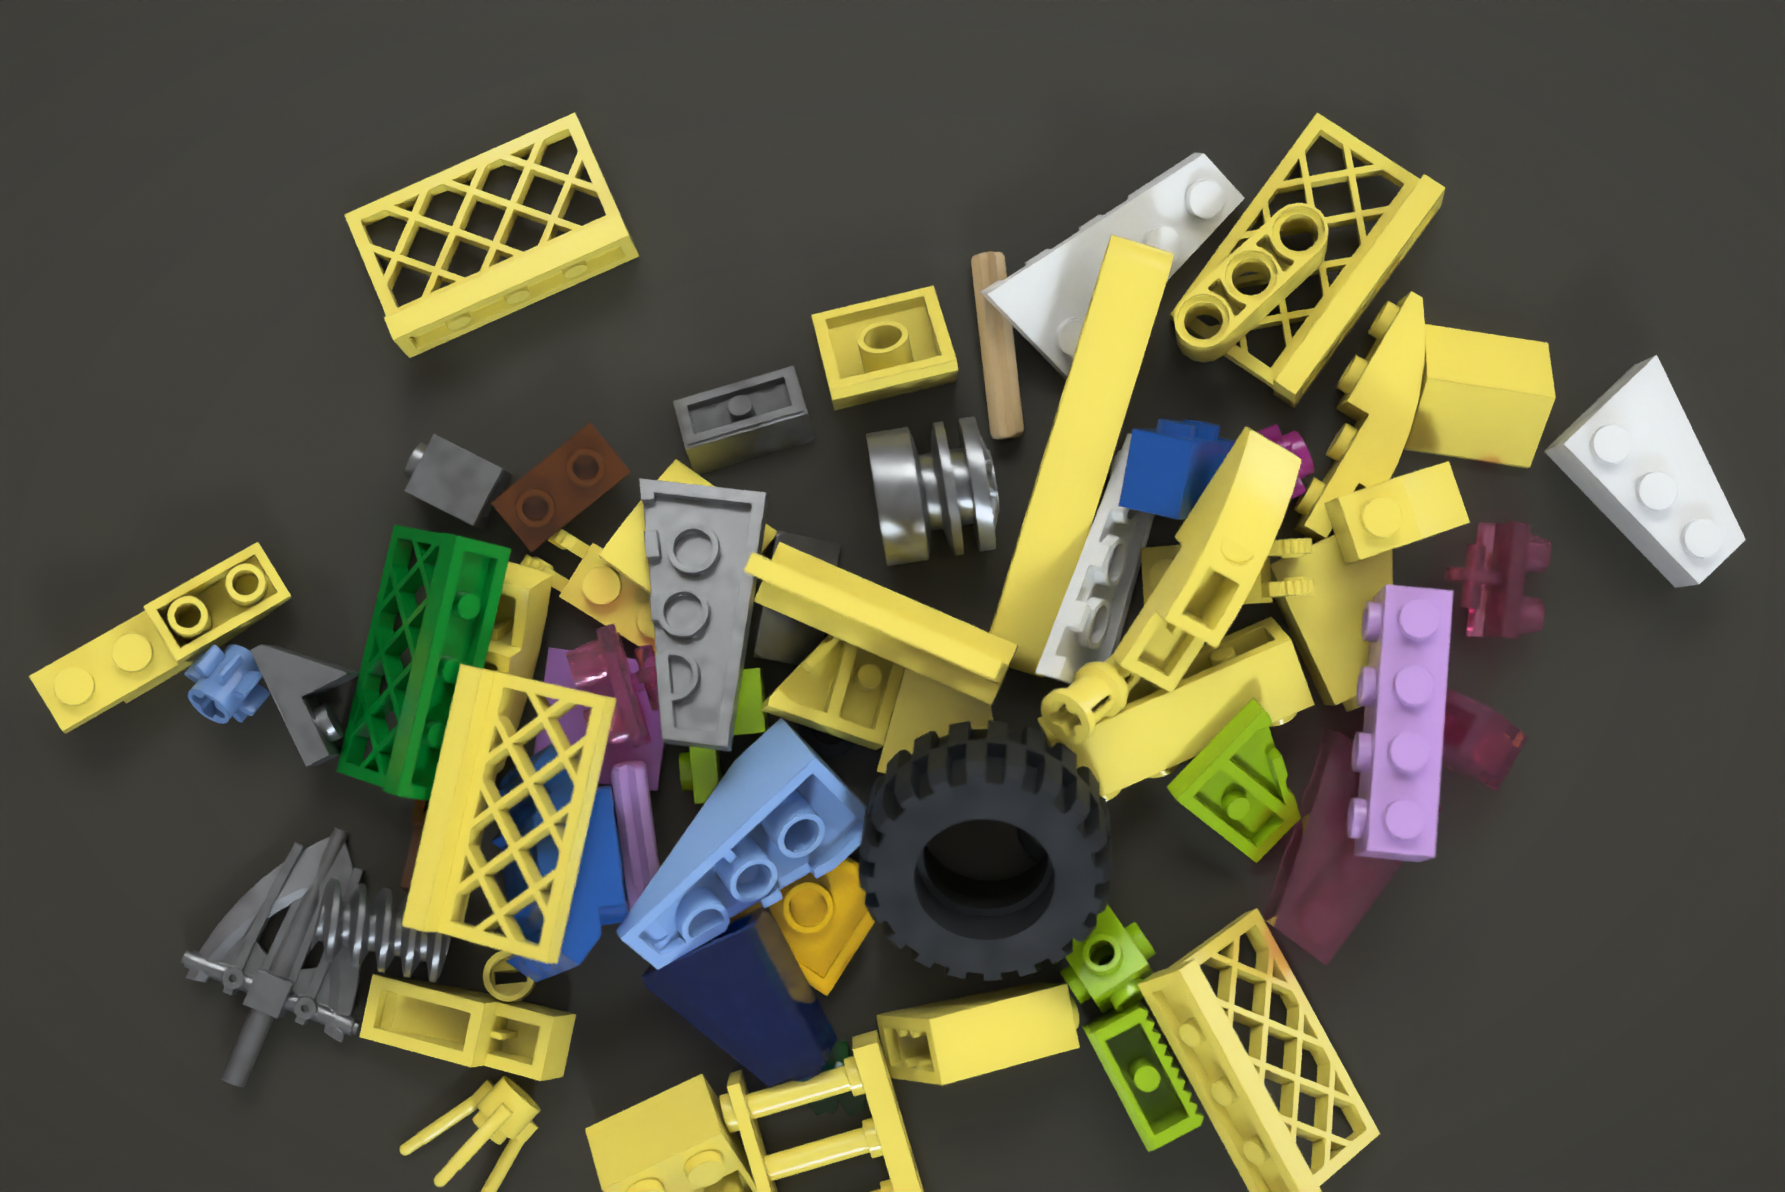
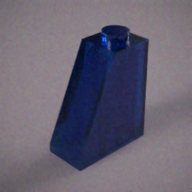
M761 907L730 921L725 932L659 970L650 964L641 976L646 987L769 1087L789 1078L791 1081L805 1082L818 1075L827 1066L826 1061L835 1045L837 1036L769 907L765 909Z

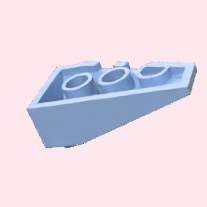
M781 717L732 763L628 915L624 918L616 933L621 940L657 970L661 969L725 932L730 918L752 905L760 902L765 909L783 899L780 889L810 872L818 879L835 869L861 845L865 809H867V806L817 752Z

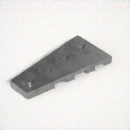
M639 478L646 531H644L646 558L649 562L651 595H649L651 618L655 630L657 653L655 655L662 739L666 744L731 751L757 577L745 572L744 569L752 552L761 556L769 506L768 495L766 492Z

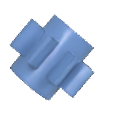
M236 644L228 645L223 651L217 645H212L207 652L203 651L184 674L196 683L188 692L191 704L203 716L221 724L227 723L232 716L242 723L248 715L253 716L270 695L267 689L259 685L263 680V676L251 651Z

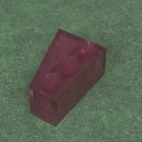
M1324 729L1313 773L1308 787H1305L1300 806H1302L1300 810L1301 819L1295 825L1290 844L1287 843L1263 919L1313 958L1327 966L1404 861L1354 856L1355 838H1348L1347 835L1349 804L1351 798H1358L1360 772L1352 770L1354 742L1338 730ZM1438 805V814H1439L1440 811L1443 809V808H1441L1439 805Z

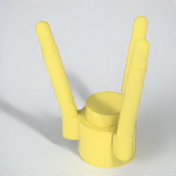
M503 1076L495 1085L487 1079L472 1096L400 1146L399 1151L404 1156L411 1154L479 1109V1112L472 1118L479 1129L434 1177V1184L437 1187H443L462 1169L488 1139L501 1145L508 1137L510 1138L508 1144L480 1191L497 1192L523 1144L539 1128L532 1119L541 1109L530 1095L510 1078Z

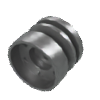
M975 416L958 419L961 448L950 450L943 421L934 422L931 432V453L919 455L908 427L866 433L887 567L929 560L931 530L937 529L944 530L949 548L954 556L964 554L962 525L973 524L979 552L996 549L995 528L998 514L1000 513L997 483L991 452L979 433Z

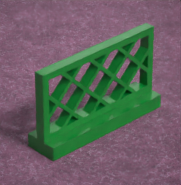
M394 524L336 772L383 787L384 792L395 796L430 801L460 664L484 668L511 548L458 535L442 534ZM412 547H414L417 563L408 571ZM424 584L427 597L418 607L415 593ZM400 612L403 625L394 634L393 628L396 615ZM409 647L412 661L403 669L400 656ZM385 674L388 688L380 696L379 688L382 676ZM394 710L397 725L389 733L386 717ZM370 736L373 751L363 761L367 740Z

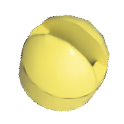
M499 951L491 956L485 964L483 970L484 986L491 996L500 1001H520L531 993L535 986L534 980L527 977V982L496 985L495 973L519 972L506 962L512 953Z

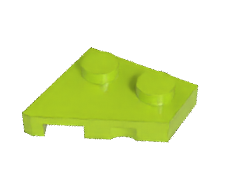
M1252 698L1175 777L1167 788L1180 804L1257 863L1301 819L1295 796L1286 784L1288 773L1283 757L1276 749L1269 726L1272 725L1270 715L1256 699Z

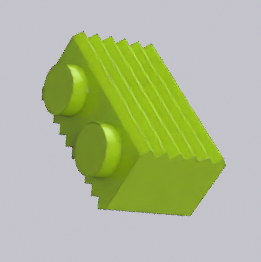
M1139 1001L1123 1011H1116L1113 1008L1087 1022L1082 1027L1149 1152L1201 1126L1204 1116L1197 1108L1198 1104L1191 1096V1091L1185 1085V1080L1180 1075L1179 1068L1173 1062L1172 1055L1166 1049L1167 1045L1160 1038L1161 1034L1154 1026L1155 1022L1148 1015V1009Z

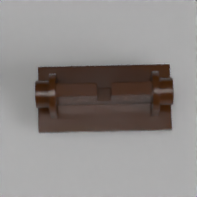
M589 422L490 503L532 553L631 471L619 458V455L608 441Z

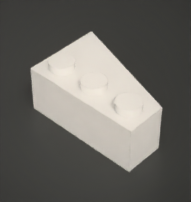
M1657 355L1633 365L1544 450L1675 588L1699 585L1746 540Z

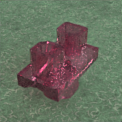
M1517 521L1478 523L1476 544H1467L1465 567H1446L1445 581L1463 584L1460 607L1469 609L1466 636L1518 639L1520 633L1539 632L1543 628L1545 606L1541 598L1523 596L1525 572L1544 573L1550 563L1552 543L1548 539L1530 533L1531 524Z
M615 624L595 629L598 637L597 640L587 642L566 653L575 685L580 689L603 681H611L616 703L606 745L629 741L633 748L650 744L652 739L638 692L646 691L651 710H660L653 646L645 645L634 649L639 671L631 673L620 633L616 630ZM592 708L583 710L587 727Z

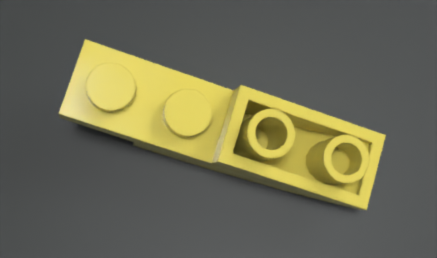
M1412 291L1399 300L1397 305L1390 301L1384 304L1368 331V334L1377 339L1366 358L1362 359L1355 355L1337 383L1336 388L1344 392V395L1336 409L1356 420L1357 423L1354 427L1344 423L1326 453V456L1334 460L1323 481L1313 477L1305 488L1306 493L1299 497L1294 507L1295 511L1302 514L1294 530L1310 539L1312 538L1314 542L1326 539L1332 530L1324 503L1390 480L1403 452L1420 397L1425 361L1423 298Z
M1245 426L1175 535V538L1183 545L1113 653V658L1120 666L1172 693L1204 643L1206 642L1217 648L1237 616L1270 552L1288 507L1302 459Z
M256 542L144 605L145 611L31 674L29 677L59 727L66 734L120 702L124 701L127 704L192 665L203 651L207 652L212 645L221 647L292 597L259 542Z

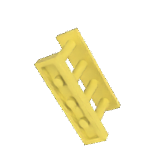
M877 1030L852 1037L854 1056L845 1058L844 1066L752 1093L748 1092L742 1069L729 1074L727 1083L728 1093L719 1095L721 1110L728 1132L740 1131L757 1192H778L775 1180L869 1152L872 1159L884 1156L890 1179L880 1182L881 1189L871 1192H924ZM852 1091L854 1097L866 1094L872 1118L862 1120L863 1127L767 1155L757 1118Z

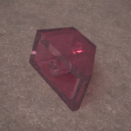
M1447 688L1441 765L1497 792L1528 736L1494 709Z

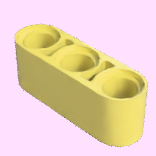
M1300 202L1288 204L1280 209L1182 299L1175 311L1174 324L1177 345L1185 356L1191 360L1203 363L1220 358L1318 269L1325 258L1329 232L1327 220L1320 210L1310 204ZM1299 228L1310 232L1316 239V242L1307 250L1293 251L1284 246L1280 239L1288 231ZM1256 272L1263 275L1269 282V285L1261 293L1250 296L1239 292L1233 283L1243 273ZM1200 315L1213 316L1222 325L1219 332L1209 339L1193 337L1188 333L1186 327L1193 318Z

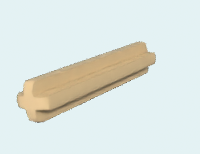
M983 252L972 256L971 266L990 435L993 439H1011L1022 436L1024 432L1013 326L980 293V291L997 280L1003 281L1007 278L1005 256L1002 252Z

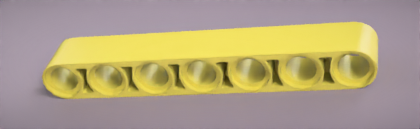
M1113 234L1110 236L989 631L993 635L1018 645L1009 668L1044 677L1035 673L1091 529L1174 256L1173 252Z

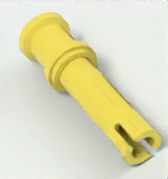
M1112 655L1104 662L1094 661L1086 663L1075 673V681L1066 689H1054L1043 699L1041 705L1042 718L1047 728L1059 740L1071 745L1082 744L1093 734L1095 724L1101 718L1114 717L1126 706L1128 692L1140 681H1143L1144 678L1120 666ZM1063 705H1066V707L1060 711V708Z

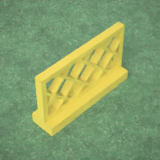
M572 113L344 214L386 314L384 319L392 339L409 358L639 257L576 113ZM572 136L578 153L568 175L540 165L547 146ZM530 154L528 160L521 159L522 157ZM504 165L523 171L511 200L482 191L490 171ZM584 168H586L592 183L580 179ZM534 176L563 185L551 215L522 205ZM472 180L470 186L463 184L467 181ZM575 190L599 198L606 213L605 216L583 226L563 220ZM445 191L465 197L452 226L424 217L432 198ZM477 201L505 211L493 241L465 231ZM414 205L412 212L405 210ZM388 216L407 222L394 252L373 245L366 226ZM517 216L546 225L538 246L524 252L505 245ZM419 227L448 236L435 267L407 257ZM558 230L566 232L555 238ZM460 241L488 251L480 271L468 277H462L447 271ZM500 256L508 258L504 261L497 263ZM379 258L389 262L385 273ZM402 267L430 276L422 297L400 307L398 306L392 289ZM443 281L450 283V285H447L440 289V286Z
M1316 113L1170 313V320L1174 322L1176 308L1182 299L1227 259L1240 244H1243L1257 231L1250 230L1261 215L1264 224L1271 218L1269 204L1277 194L1303 190L1306 204L1315 207L1312 188L1348 181L1353 212L1325 218L1328 228L1356 224L1359 240L1358 249L1352 257L1330 261L1324 260L1318 269L1311 274H1319L1323 296L1315 308L1287 312L1284 299L1278 305L1280 314L1266 316L1251 329L1255 330L1282 325L1286 347L1271 368L1248 353L1246 336L1239 341V346L1235 344L1223 355L1274 389L1273 394L1293 408L1301 400L1441 207L1445 192L1444 186L1424 174L1419 179L1319 113ZM1319 136L1342 149L1345 170L1309 176L1306 154ZM1352 157L1366 166L1354 168ZM1299 164L1301 178L1288 180ZM1382 175L1401 188L1389 206L1362 210L1356 180ZM1378 220L1366 236L1364 222ZM1299 228L1293 229L1285 233L1283 237L1308 231ZM1312 235V240H1313V245H1314V243L1316 242V239H1315L1314 236ZM1342 270L1329 287L1327 273ZM1257 273L1237 277L1233 285L1236 289L1269 282L1263 275ZM1195 317L1188 323L1186 330L1198 339H1209L1219 332L1222 325L1208 326ZM1304 321L1292 338L1290 323Z
M779 542L772 560L752 552L744 569L745 572L762 580L754 602L992 706L1018 649V645L781 542Z
M460 664L402 926L423 932H439L544 963H558L616 698ZM515 690L527 693L538 714V717L518 732L515 731L509 719ZM546 697L558 699L559 701L550 706ZM578 704L592 707L586 736L571 746L558 719ZM546 729L559 756L536 772L523 745ZM511 755L524 782L504 797H501L495 785L498 766L500 762ZM566 768L574 783V790L571 802L557 812L543 784ZM531 795L544 822L524 837H521L508 810ZM496 820L509 848L487 863L480 846L485 827ZM551 834L560 853L556 869L542 878L529 849ZM516 860L529 888L507 903L494 875ZM481 885L494 914L477 926L463 923L469 895ZM535 900L545 918L539 944L525 940L514 915ZM501 926L504 934L495 932L494 930Z
M1258 908L1243 913L1170 967L1152 973L1137 984L1249 1192H1322L1320 1186L1380 1135ZM1246 933L1256 951L1255 969L1238 962L1240 936ZM1201 964L1219 970L1217 997L1200 968ZM1237 978L1254 984L1252 1012L1234 1005ZM1271 992L1278 994L1287 1008L1286 1026L1269 1019ZM1233 1021L1250 1027L1248 1054L1233 1029ZM1268 1035L1285 1041L1283 1069L1266 1063ZM1302 1049L1310 1051L1318 1065L1317 1082L1300 1076ZM1265 1078L1281 1084L1280 1112L1277 1110L1264 1086ZM1299 1092L1315 1098L1314 1127L1297 1121ZM1333 1105L1341 1108L1353 1130V1133L1346 1139L1332 1134ZM1296 1136L1313 1142L1311 1169H1309L1296 1145Z

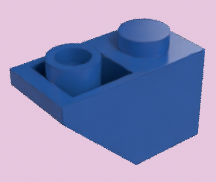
M1158 419L1156 429H1133L1119 506L1178 520L1186 519L1236 440L1219 437L1220 425L1183 419L1182 422Z

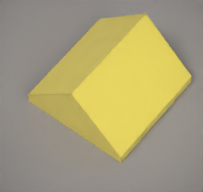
M934 285L811 315L834 411L957 381L958 363Z
M1425 324V361L1420 397L1404 450L1529 468L1556 398L1548 343Z

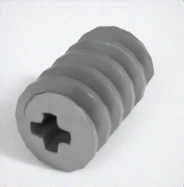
M331 877L325 886L311 950L317 941H323L326 961L333 962L343 946H349L353 967H359L368 952L374 951L378 972L383 973L393 958L399 956L402 961L403 976L409 978L420 961L427 962L429 981L436 983L444 966L451 936L439 932H423L402 926L409 893L404 897L397 909H394L392 891L388 888H382L372 904H368L366 886L363 883L357 882L347 898L343 899L340 880Z

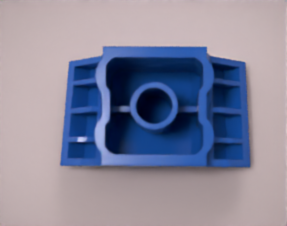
M550 744L529 758L537 772L559 756L554 745ZM517 767L509 770L497 786L501 797H504L524 782ZM565 768L543 784L557 812L571 802L574 790V783ZM611 785L597 787L558 963H544L516 954H511L506 962L526 977L534 980V983L579 966L601 937V926L622 923L629 913L615 802ZM531 795L508 810L521 837H524L544 822ZM500 830L491 842L500 848L502 853L509 846ZM550 834L529 849L542 878L556 869L560 853ZM516 860L504 868L507 903H509L526 891L529 886ZM535 900L514 915L525 940L539 944L545 918Z

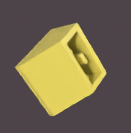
M703 1074L585 1128L603 1192H757L750 1164L736 1132H728L720 1100Z

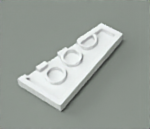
M1129 433L1126 436L1122 449L1117 452L1112 462L1109 483L1035 671L1037 674L1069 685L1075 681V673L1082 666L1094 661L1104 662L1118 647L1141 566V548H1146L1155 515L1119 506L1132 436Z

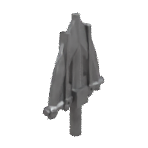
M335 827L330 837L320 840L308 848L299 842H295L285 862L264 876L236 902L218 923L200 951L194 950L190 952L187 950L183 955L181 963L184 964L185 968L189 969L185 978L200 982H207L209 978L223 983L224 989L222 992L235 995L237 989L247 993L243 1005L251 1009L221 1075V1079L227 1083L238 1087H245L274 1018L284 1017L287 1010L296 1014L297 1017L294 1022L301 1025H306L309 1019L325 1025L324 1032L341 1043L344 1040L345 1034L352 1036V1034L356 1035L360 1029L361 1022L357 1021V1018L352 1016L360 980L361 964L359 967L352 966L349 946H343L333 962L326 961L324 951L318 967L303 969L311 949L319 908L327 882L331 877L338 878L341 884L342 898L346 899L357 882L362 883L366 872L364 869L353 867L351 855L346 844L349 833ZM289 907L267 954L260 945L259 940L270 917Z

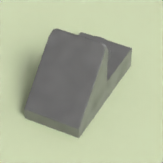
M261 644L251 649L250 651L305 766L321 765L339 756L341 748L337 739L343 737L342 727L328 703L320 705L316 696L359 676V672L276 645Z

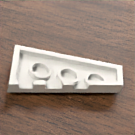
M1193 153L1128 195V199L1104 215L1094 217L1079 227L1077 233L1052 249H1045L1025 262L1026 266L1003 281L997 280L980 291V293L1064 379H1067L1111 234L1173 252L1174 256L1168 281L1244 200V197L1204 153Z

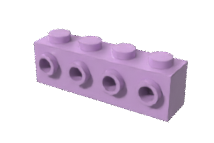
M1386 584L1373 597V602L1367 601L1365 603L1362 617V640L1370 641L1368 667L1362 666L1360 669L1357 684V705L1365 706L1363 732H1356L1352 750V770L1360 772L1358 798H1351L1347 817L1348 838H1355L1354 856L1422 862L1435 857L1453 591Z

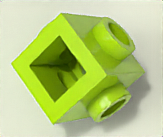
M1107 903L1106 909L1097 915V926L1088 938L1082 942H1078L1073 938V952L1065 957L1070 965L1061 970L1060 973L1081 1004L1093 998L1103 1014L1113 1007L1116 1011H1123L1144 998L1137 984L1153 973L1147 960L1156 955V952L1134 921L1124 928Z

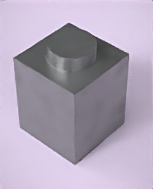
M433 434L428 445L421 442L410 456L404 471V476L410 480L404 491L484 530L494 510L490 502L503 493L512 474Z

